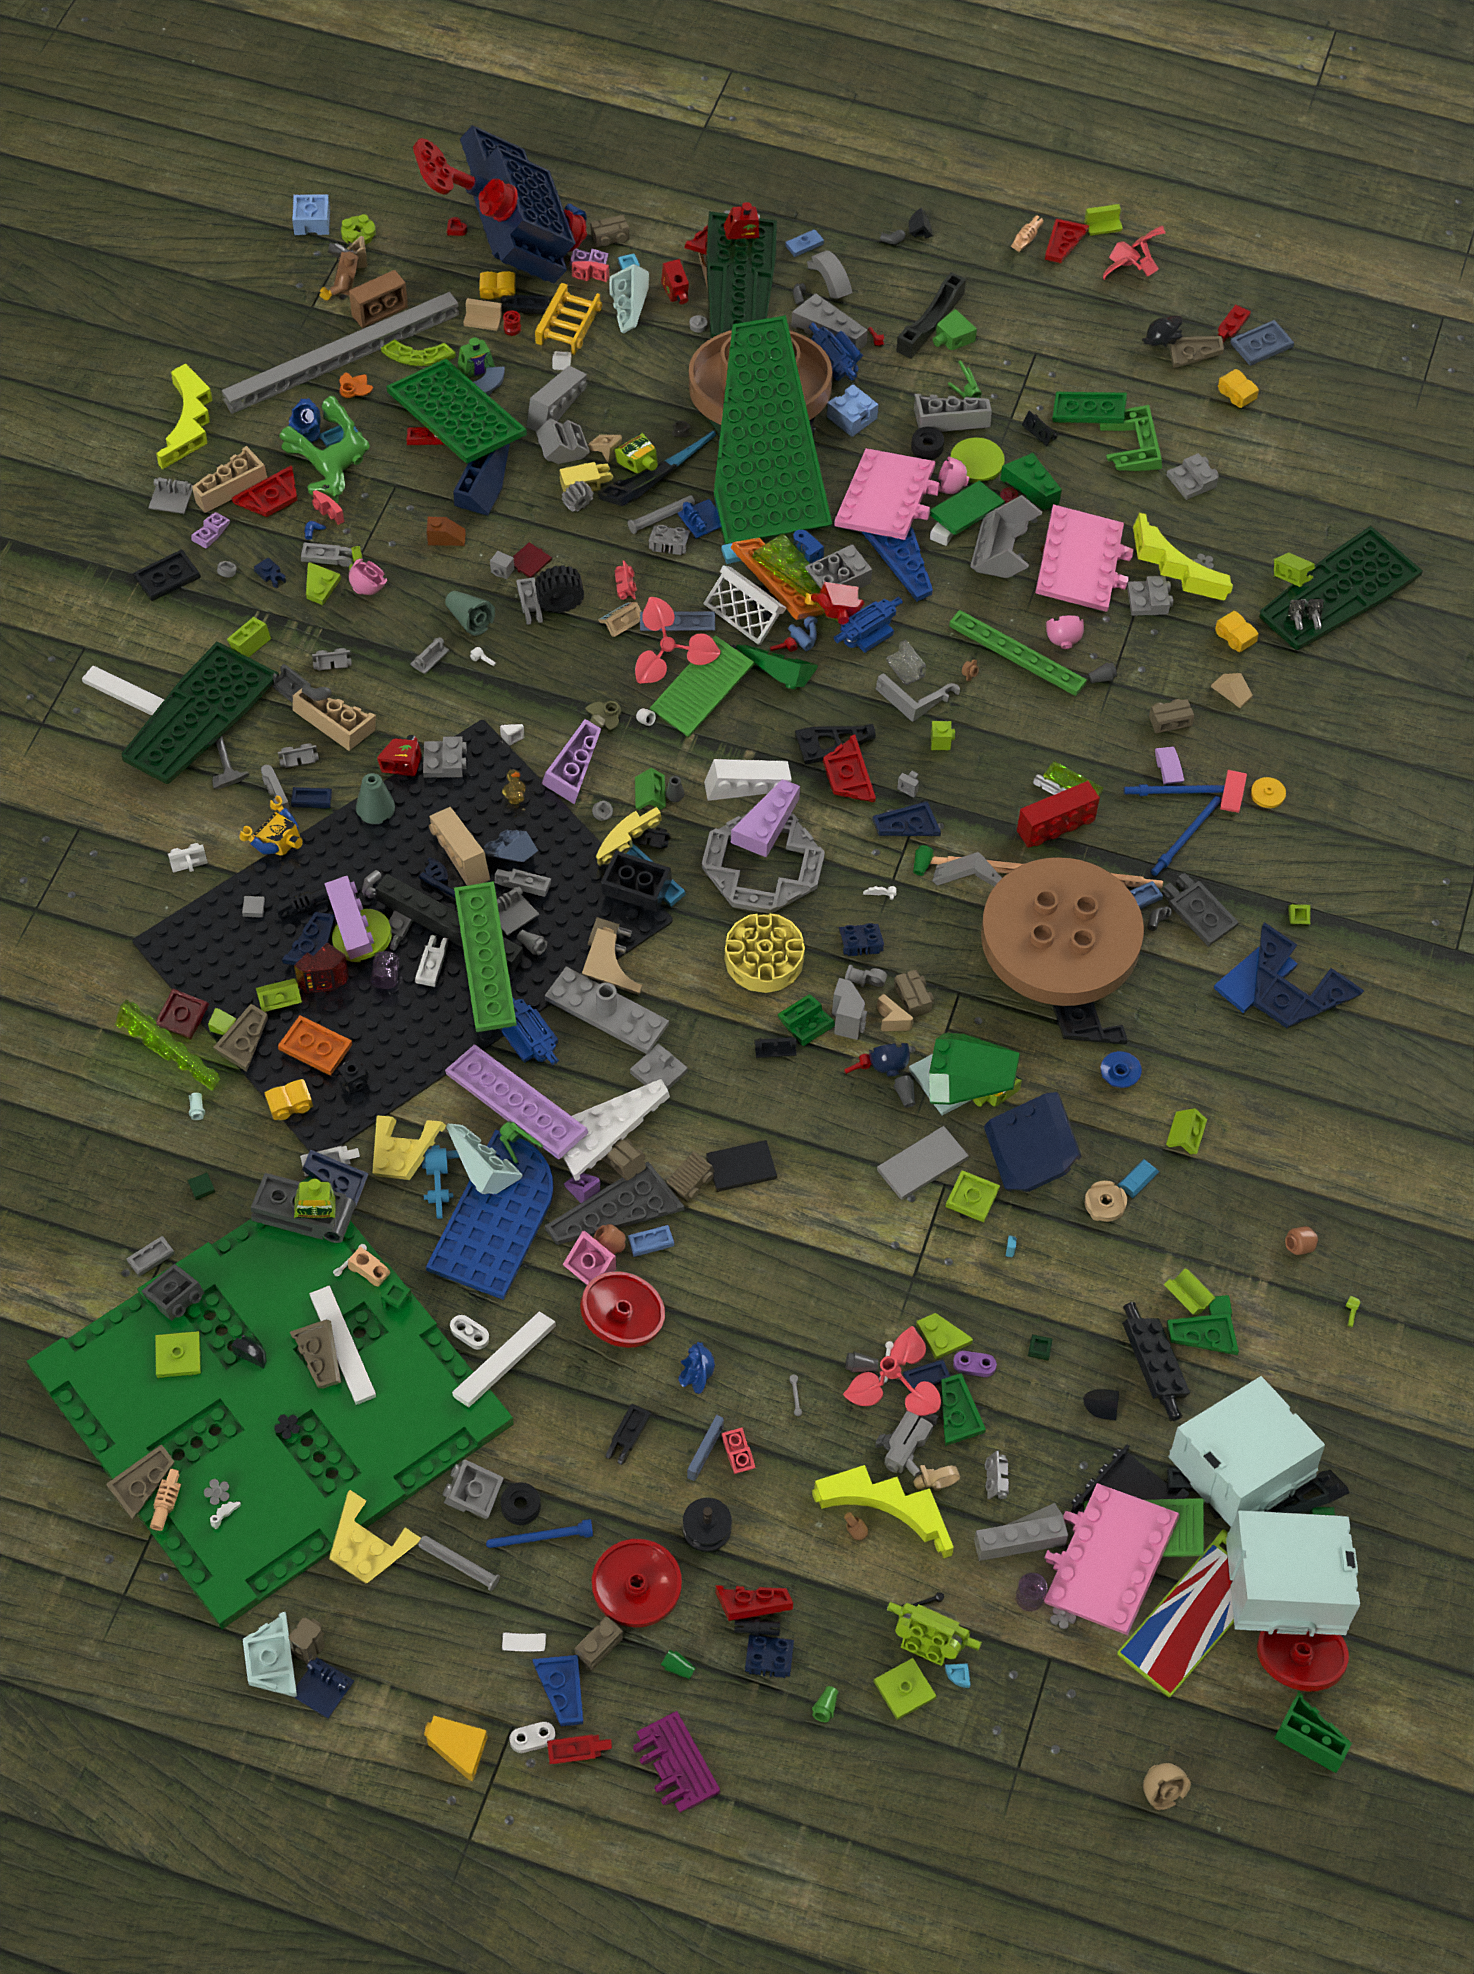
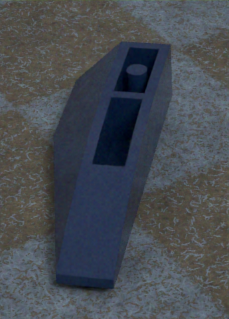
M510 443L467 464L453 491L454 506L489 516L503 487Z

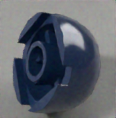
M901 1043L902 1047H897L896 1044H888L873 1048L874 1051L869 1050L872 1066L880 1073H887V1077L899 1075V1071L905 1069L910 1061L908 1043Z

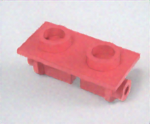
M623 560V566L616 567L614 571L616 583L618 584L616 585L617 594L622 600L627 599L628 596H632L635 600L637 588L633 581L635 576L634 570Z

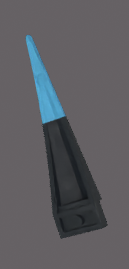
M712 431L681 452L658 463L657 468L653 471L645 469L640 473L608 484L597 493L599 499L619 506L627 505L638 499L716 436V432Z

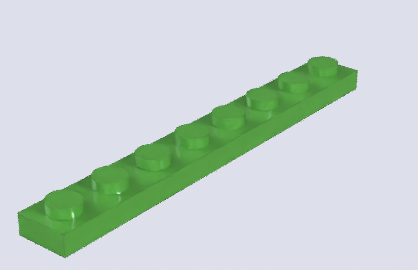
M961 610L949 622V627L1074 696H1077L1086 685L1087 679Z

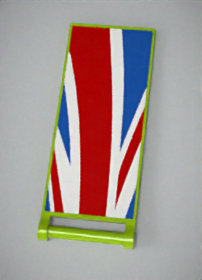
M1225 1529L1218 1534L1204 1551V1556H1200L1117 1653L1121 1659L1169 1698L1234 1623L1231 1595L1233 1580H1230L1227 1552L1219 1546L1222 1542L1226 1544L1228 1532Z

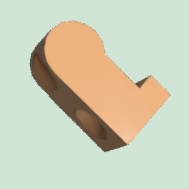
M361 1246L348 1260V1269L354 1273H359L377 1287L390 1274L389 1269L380 1260Z

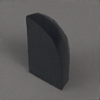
M920 208L909 220V233L914 237L924 236V238H929L933 236L932 228L924 210Z
M242 1335V1339L236 1338L232 1344L234 1355L264 1369L267 1359L262 1345L246 1335Z
M1097 1389L1085 1394L1083 1397L1084 1406L1089 1413L1101 1419L1116 1421L1119 1391Z

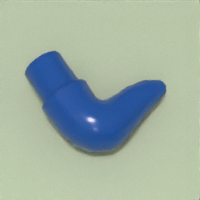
M309 521L304 530L305 539L311 540L314 529L323 530L326 529V526L315 521Z

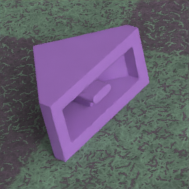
M582 1173L577 1181L572 1177L564 1183V1186L580 1203L600 1192L599 1178Z

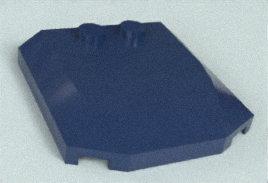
M1057 1092L1038 1096L990 1119L984 1126L1004 1188L1007 1191L1022 1190L1023 1192H1030L1066 1175L1071 1170L1070 1166L1082 1157L1063 1102Z

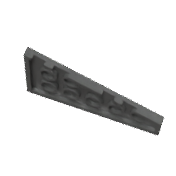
M646 1162V1167L642 1172L636 1173L628 1181L622 1177L545 1225V1230L556 1245L577 1240L582 1231H586L592 1236L602 1225L612 1224L616 1228H622L684 1211V1205L652 1165Z

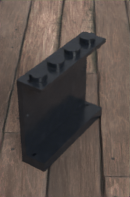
M1127 1444L1123 1449L1118 1448L1112 1456L1113 1460L1109 1465L1105 1463L1098 1472L1100 1475L1096 1480L1092 1478L1085 1486L1086 1491L1082 1495H1076L1071 1502L1073 1505L1071 1513L1076 1515L1078 1512L1084 1513L1083 1503L1090 1500L1097 1483L1142 1500L1188 1499L1190 1493L1184 1488L1179 1493L1169 1492L1167 1483L1128 1453L1130 1445Z

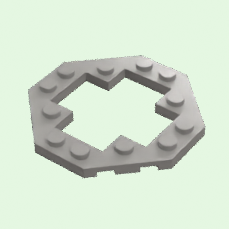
M791 813L781 832L789 834L786 850L804 853L798 881L779 877L775 893L737 887L740 870L722 867L728 840H731V830L747 814L742 817L738 816L728 821L725 826L719 829L715 828L709 832L702 860V869L732 907L772 914L817 889L825 852L821 847L817 846L813 841L814 838L805 827L803 828L800 825L798 818Z

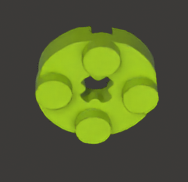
M365 214L344 219L341 227L342 238L349 244V242L353 243L360 236H363L365 245H367L376 235L375 224Z

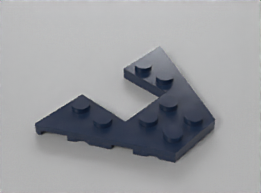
M1264 922L1261 927L1254 1006L1285 1028H1289L1362 995L1363 989L1332 968H1330L1311 996L1278 975V971L1295 950L1297 944Z

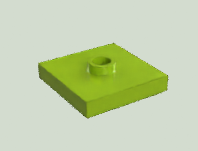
M961 1170L945 1207L985 1222L1000 1189V1185Z
M199 1331L155 1335L157 1378L201 1374Z
M913 1658L874 1679L875 1685L897 1720L935 1700L937 1697Z

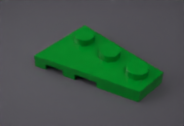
M1230 1313L1167 1320L1166 1324L1170 1343L1238 1355L1239 1353Z
M962 1373L941 1379L945 1446L984 1434L986 1428Z

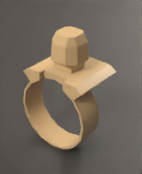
M920 1465L922 1474L916 1477L913 1483L918 1490L932 1487L935 1491H940L941 1488L956 1483L960 1479V1475L956 1466H946L934 1471V1469H926L925 1465Z

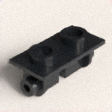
M1030 410L1028 411L1022 426L1044 445L1048 446L1051 439L1055 440L1058 437L1057 431L1047 426L1038 418L1037 414H1033Z
M656 827L655 830L648 828L638 838H632V842L646 845L649 838L651 839L650 846L664 849V847L668 848L669 840H666V838H671V835L664 828Z
M795 1037L759 1038L754 1040L756 1058L797 1056Z

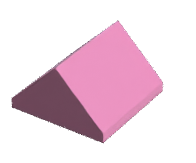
M582 1231L563 1265L588 1285L596 1276L616 1270V1256L586 1231Z

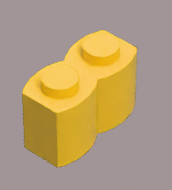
M514 272L480 273V298L490 300L501 298L503 295H515L516 279Z
M1234 369L1219 378L1218 389L1220 393L1230 397L1234 405L1242 408L1257 399L1258 387L1248 380L1241 371Z
M1232 611L1216 623L1215 630L1217 635L1227 640L1229 646L1237 652H1242L1257 642L1259 634L1256 629L1247 623L1236 611Z
M304 1079L296 1080L285 1086L275 1087L265 1092V1097L274 1120H285L293 1113H305L313 1107Z

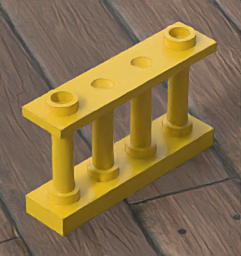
M561 283L535 330V343L543 345L545 339L548 338L571 344V353L575 355L577 350L581 349L583 339L597 312L601 311L602 302H600V294L597 293L594 300L590 301L570 295L568 285ZM567 302H572L589 307L587 313L563 307V305ZM565 314L582 319L580 325L559 320L557 317L558 315ZM558 326L575 331L576 334L572 338L550 330L552 327Z

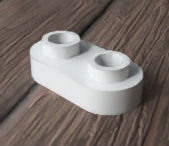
M465 1315L455 1316L451 1320L450 1329L455 1337L473 1349H483L488 1345L489 1333L484 1327ZM461 1326L465 1327L464 1330H458ZM476 1338H482L480 1342L475 1341Z
M540 1722L517 1728L510 1735L511 1748L515 1752L525 1753L548 1747L547 1740L555 1739V1729L548 1722ZM542 1730L548 1732L546 1736H541L539 1733ZM519 1736L526 1738L523 1742L517 1740Z

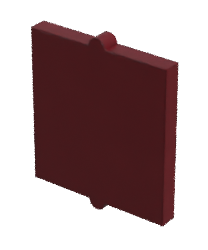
M530 542L513 556L514 568L517 569L518 573L521 572L528 578L534 577L552 560V557L543 552L542 548L539 549Z

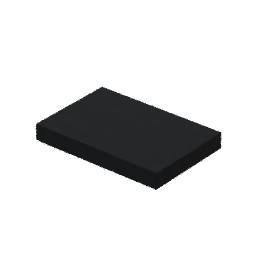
M182 549L133 573L135 580L151 601L201 578L199 571Z
M767 1140L706 1153L707 1161L713 1166L715 1171L713 1173V1182L716 1192L777 1179Z

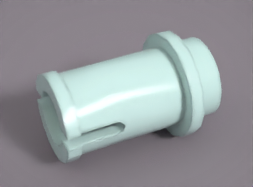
M192 1093L189 1095V1116L193 1120H201L205 1115L202 1094Z

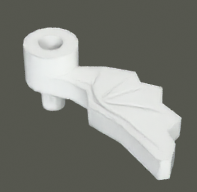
M890 886L888 890L884 887H869L863 891V894L890 896V900H893L894 896H896V887Z
M229 1502L222 1504L221 1508L217 1510V1515L211 1516V1526L217 1529L222 1519L239 1508L241 1503Z

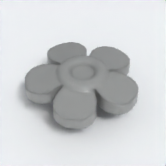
M1198 554L1197 559L1193 560L1211 570L1214 567L1211 556L1205 557L1204 554Z
M212 1479L209 1482L210 1487L204 1489V1495L211 1497L210 1503L213 1505L219 1503V1498L222 1501H227L229 1493L225 1491L229 1489V1484L223 1481L219 1485L217 1479Z
M1056 1607L1053 1608L1054 1615L1050 1618L1052 1624H1059L1061 1629H1067L1069 1627L1068 1623L1073 1624L1076 1622V1615Z

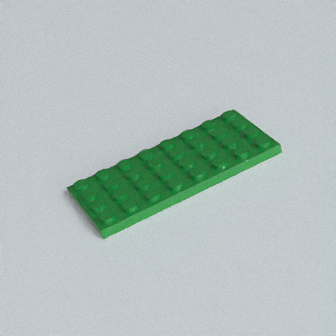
M443 359L386 386L387 392L466 464L527 435L525 427L447 359Z

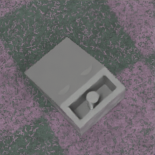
M853 544L805 566L806 571L820 589L824 582L857 586L858 589L871 584L872 569Z

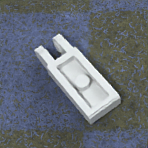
M431 935L428 945L425 947L415 977V983L435 987L446 955L448 938H443L440 948H435L437 939L436 936Z

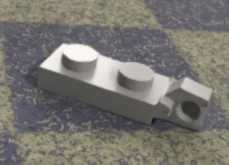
M497 869L494 883L508 888L520 887L524 892L545 897L551 885V878L513 869V871Z

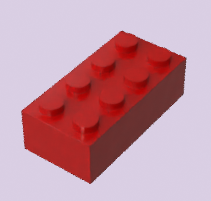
M1086 781L1020 809L1017 832L1028 848L1039 846L1046 840L1055 839L1068 831L1072 832L1084 824H1091L1096 819L1100 797L1089 781Z

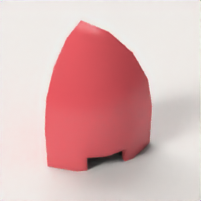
M1124 241L1116 244L1109 257L1114 262L1125 257H1130L1137 262L1141 257L1140 254ZM1126 262L1122 264V266L1132 265L1131 262Z

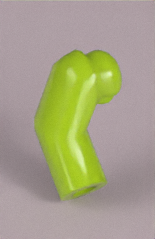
M360 546L352 547L353 561L363 559Z

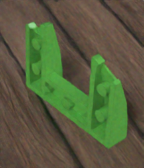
M1149 405L1126 409L1124 424H1100V431L1136 430L1140 449L1106 455L1108 461H1113L1116 464L1117 470L1148 471L1162 469L1161 454Z

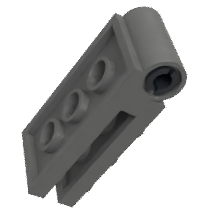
M268 1173L264 1174L251 1205V1212H253L251 1216L252 1221L322 1240L324 1237L333 1243L343 1241L356 1207L354 1200L346 1197V1194L333 1191L336 1198L335 1218H294L295 1196L300 1182Z

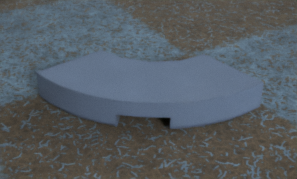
M489 367L486 369L485 375L481 379L473 381V383L487 395H490L493 390L502 384L505 376V367Z

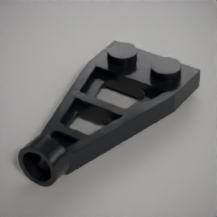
M874 725L813 726L795 730V736L804 764L822 762L823 757L835 751L836 747L842 744L838 736L840 734L856 735L859 745L868 742V740L876 739ZM820 736H831L834 738L835 745L828 749H821L818 738Z
M1331 1470L1322 1471L1317 1474V1477L1296 1489L1293 1496L1288 1494V1498L1268 1511L1265 1509L1264 1512L1298 1514L1331 1503L1349 1494L1347 1485ZM1313 1489H1317L1321 1493L1320 1496L1308 1500L1303 1498L1306 1493ZM1294 1501H1297V1502H1298V1503H1296V1504H1293V1505L1288 1506L1289 1504H1291V1503L1294 1502Z

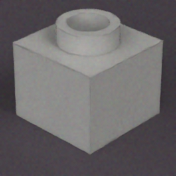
M497 551L490 560L491 573L508 579L514 571V558Z

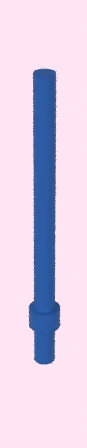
M1139 784V786L1124 787V794L1148 796V794L1223 793L1225 785L1148 786L1147 784Z
M1218 796L1213 798L1167 853L1161 855L1158 863L1151 870L1153 876H1157L1163 868H1166L1172 862L1173 856L1221 802Z

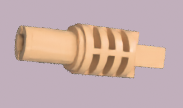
M1035 216L1030 223L1025 224L1016 235L1011 247L1020 252L1028 246L1037 235V230L1043 224V219Z
M170 1469L167 1479H162L154 1502L155 1512L150 1524V1528L162 1531L168 1513L173 1511L181 1484L177 1483L179 1478L178 1470Z

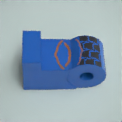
M806 530L794 532L793 547L805 555V563L807 565L824 558V546Z

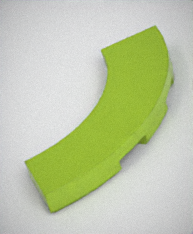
M394 339L381 347V352L387 357L413 366H430L443 359L449 361L456 357V353L445 342L435 347L424 348V350H413L412 347L405 346Z

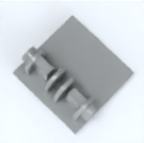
M161 477L155 478L154 486L156 487L148 508L185 514L193 490L192 486L194 485H191L188 481L183 482L175 479L172 482V479L167 481V479Z
M665 525L654 526L649 538V549L662 552L663 545V553H665L666 546L669 545V554H671L672 546V554H685L690 530L682 527L668 528Z
M513 887L511 891L504 893L502 897L500 896L497 899L501 929L507 936L539 915L521 895L523 891L520 887Z

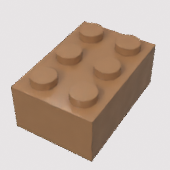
M395 270L349 290L351 313L362 329L408 308L406 283Z

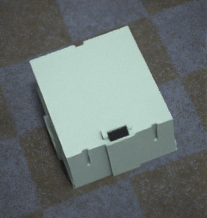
M1260 1376L1177 1427L1173 1446L1169 1450L1170 1455L1168 1457L1191 1482L1190 1485L1206 1503H1210L1231 1527L1238 1510L1264 1512L1266 1509L1268 1511L1288 1498V1494L1293 1496L1296 1489L1317 1477L1316 1472L1318 1471V1465L1325 1444L1296 1413L1293 1415L1290 1412V1406Z
M1238 1510L1226 1537L1230 1580H1233L1231 1595L1235 1629L1268 1631L1269 1634H1272L1274 1629H1276L1277 1633L1306 1635L1309 1631L1310 1636H1314V1634L1346 1635L1360 1606L1359 1592H1356L1358 1587L1356 1577L1358 1568L1355 1548L1352 1546L1351 1534H1349V1517Z

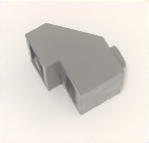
M549 419L536 431L539 439L538 442L543 450V456L548 461L557 464L583 459L590 452L580 425L569 420L561 424L553 419Z
M839 978L834 992L832 1015L836 1016L834 1034L858 1040L859 1034L864 1033L866 1027L867 1011H864L865 1002L851 981Z

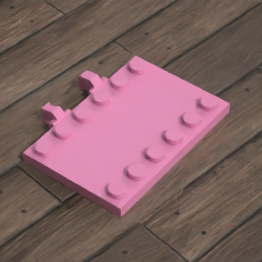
M866 448L835 518V526L905 540L913 519L928 520L930 507L920 505L923 495H938L940 483L930 480L935 468V461Z
M1053 504L1035 593L1107 612L1112 588L1125 590L1129 578L1121 574L1117 575L1118 573L1115 572L1117 560L1130 561L1134 550L1120 544L1124 523Z
M1097 1483L1084 1513L1078 1512L1076 1515L1075 1513L1065 1511L1063 1515L1065 1524H1072L1073 1531L1075 1532L1067 1551H1062L1060 1555L1058 1553H1050L1047 1550L1044 1558L1047 1563L1054 1565L1053 1569L1057 1573L1044 1599L1045 1604L1128 1635L1178 1522L1179 1513Z

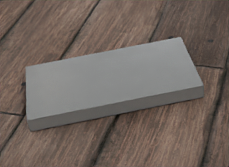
M942 1126L877 1166V1171L897 1196L903 1200L966 1161L968 1154L949 1131Z

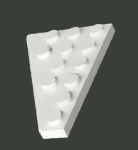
M662 1079L572 1116L588 1129V1134L562 1156L575 1181L580 1179V1175L587 1168L591 1169L597 1161L607 1155L612 1150L613 1144L619 1139L623 1140L629 1132L640 1125L647 1113L650 1111L654 1112L661 1103H664L670 1097Z

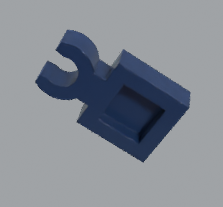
M269 557L254 566V571L265 582L271 580L273 587H279L278 580L286 583L285 575L281 573L280 568Z

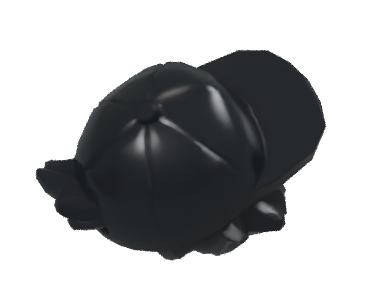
M1174 315L1167 319H1156L1149 325L1147 337L1142 339L1143 343L1151 346L1163 344L1164 347H1167L1168 343L1175 344L1176 339L1182 338V330L1179 329L1183 322L1182 317Z

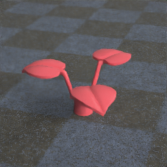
M1159 226L1132 244L1131 247L1133 248L1140 244L1145 254V257L1140 260V265L1130 257H1125L1110 265L1104 272L1103 279L1105 280L1111 271L1126 262H1131L1139 270L1143 269L1147 277L1156 272L1159 268L1151 257L1146 241L1152 239L1153 236L1165 234L1164 227Z
M656 597L648 599L642 615L643 623L648 629L653 631L662 628L663 638L660 641L661 650L657 656L653 651L648 650L643 652L637 659L635 675L638 683L657 682L665 676L667 666L665 661L660 659L664 651L671 652L674 648L689 650L687 652V659L695 665L708 664L720 655V649L713 639L706 634L700 633L692 636L689 640V646L675 644L673 638L667 637L665 626H670L674 623L675 616L672 608L662 599Z
M913 1326L905 1330L896 1339L894 1347L890 1352L891 1356H886L881 1360L880 1382L876 1374L864 1372L858 1375L843 1393L846 1399L856 1405H874L883 1397V1390L880 1386L884 1384L886 1376L889 1379L899 1378L909 1391L912 1392L905 1399V1406L909 1412L918 1416H926L936 1413L941 1406L940 1394L933 1384L922 1381L913 1389L901 1374L900 1365L904 1366L906 1362L915 1364L924 1357L926 1352L925 1343Z

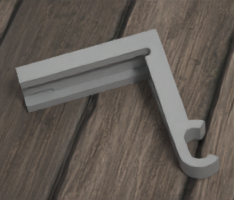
M884 673L878 676L876 690L912 722L920 718L941 700L948 702L949 694L946 693L949 691H953L957 695L960 692L958 685L949 683L938 691L918 700L917 703Z
M977 852L937 865V870L934 873L935 878H933L932 882L940 885L976 874L975 876L995 887L1002 877Z

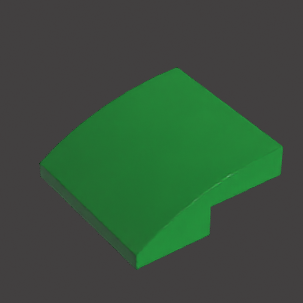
M810 994L778 1013L781 1022L802 1046L835 1027V1020L822 1010V1004Z

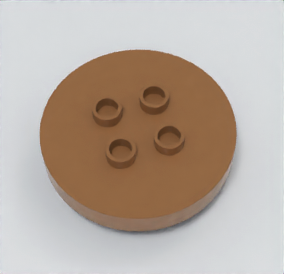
M732 330L721 333L701 345L694 353L689 365V392L692 402L704 416L720 425ZM789 330L808 417L811 420L825 408L832 392V365L826 352L816 342L802 334Z
M1060 857L1031 861L1006 874L992 889L987 899L981 926L984 954L997 976L1006 985L1025 997L1038 1002L1061 1006L1090 1003L1104 998L1118 989L1129 978L1137 964L1144 935L1143 918L1137 901L1118 878L1094 864Z

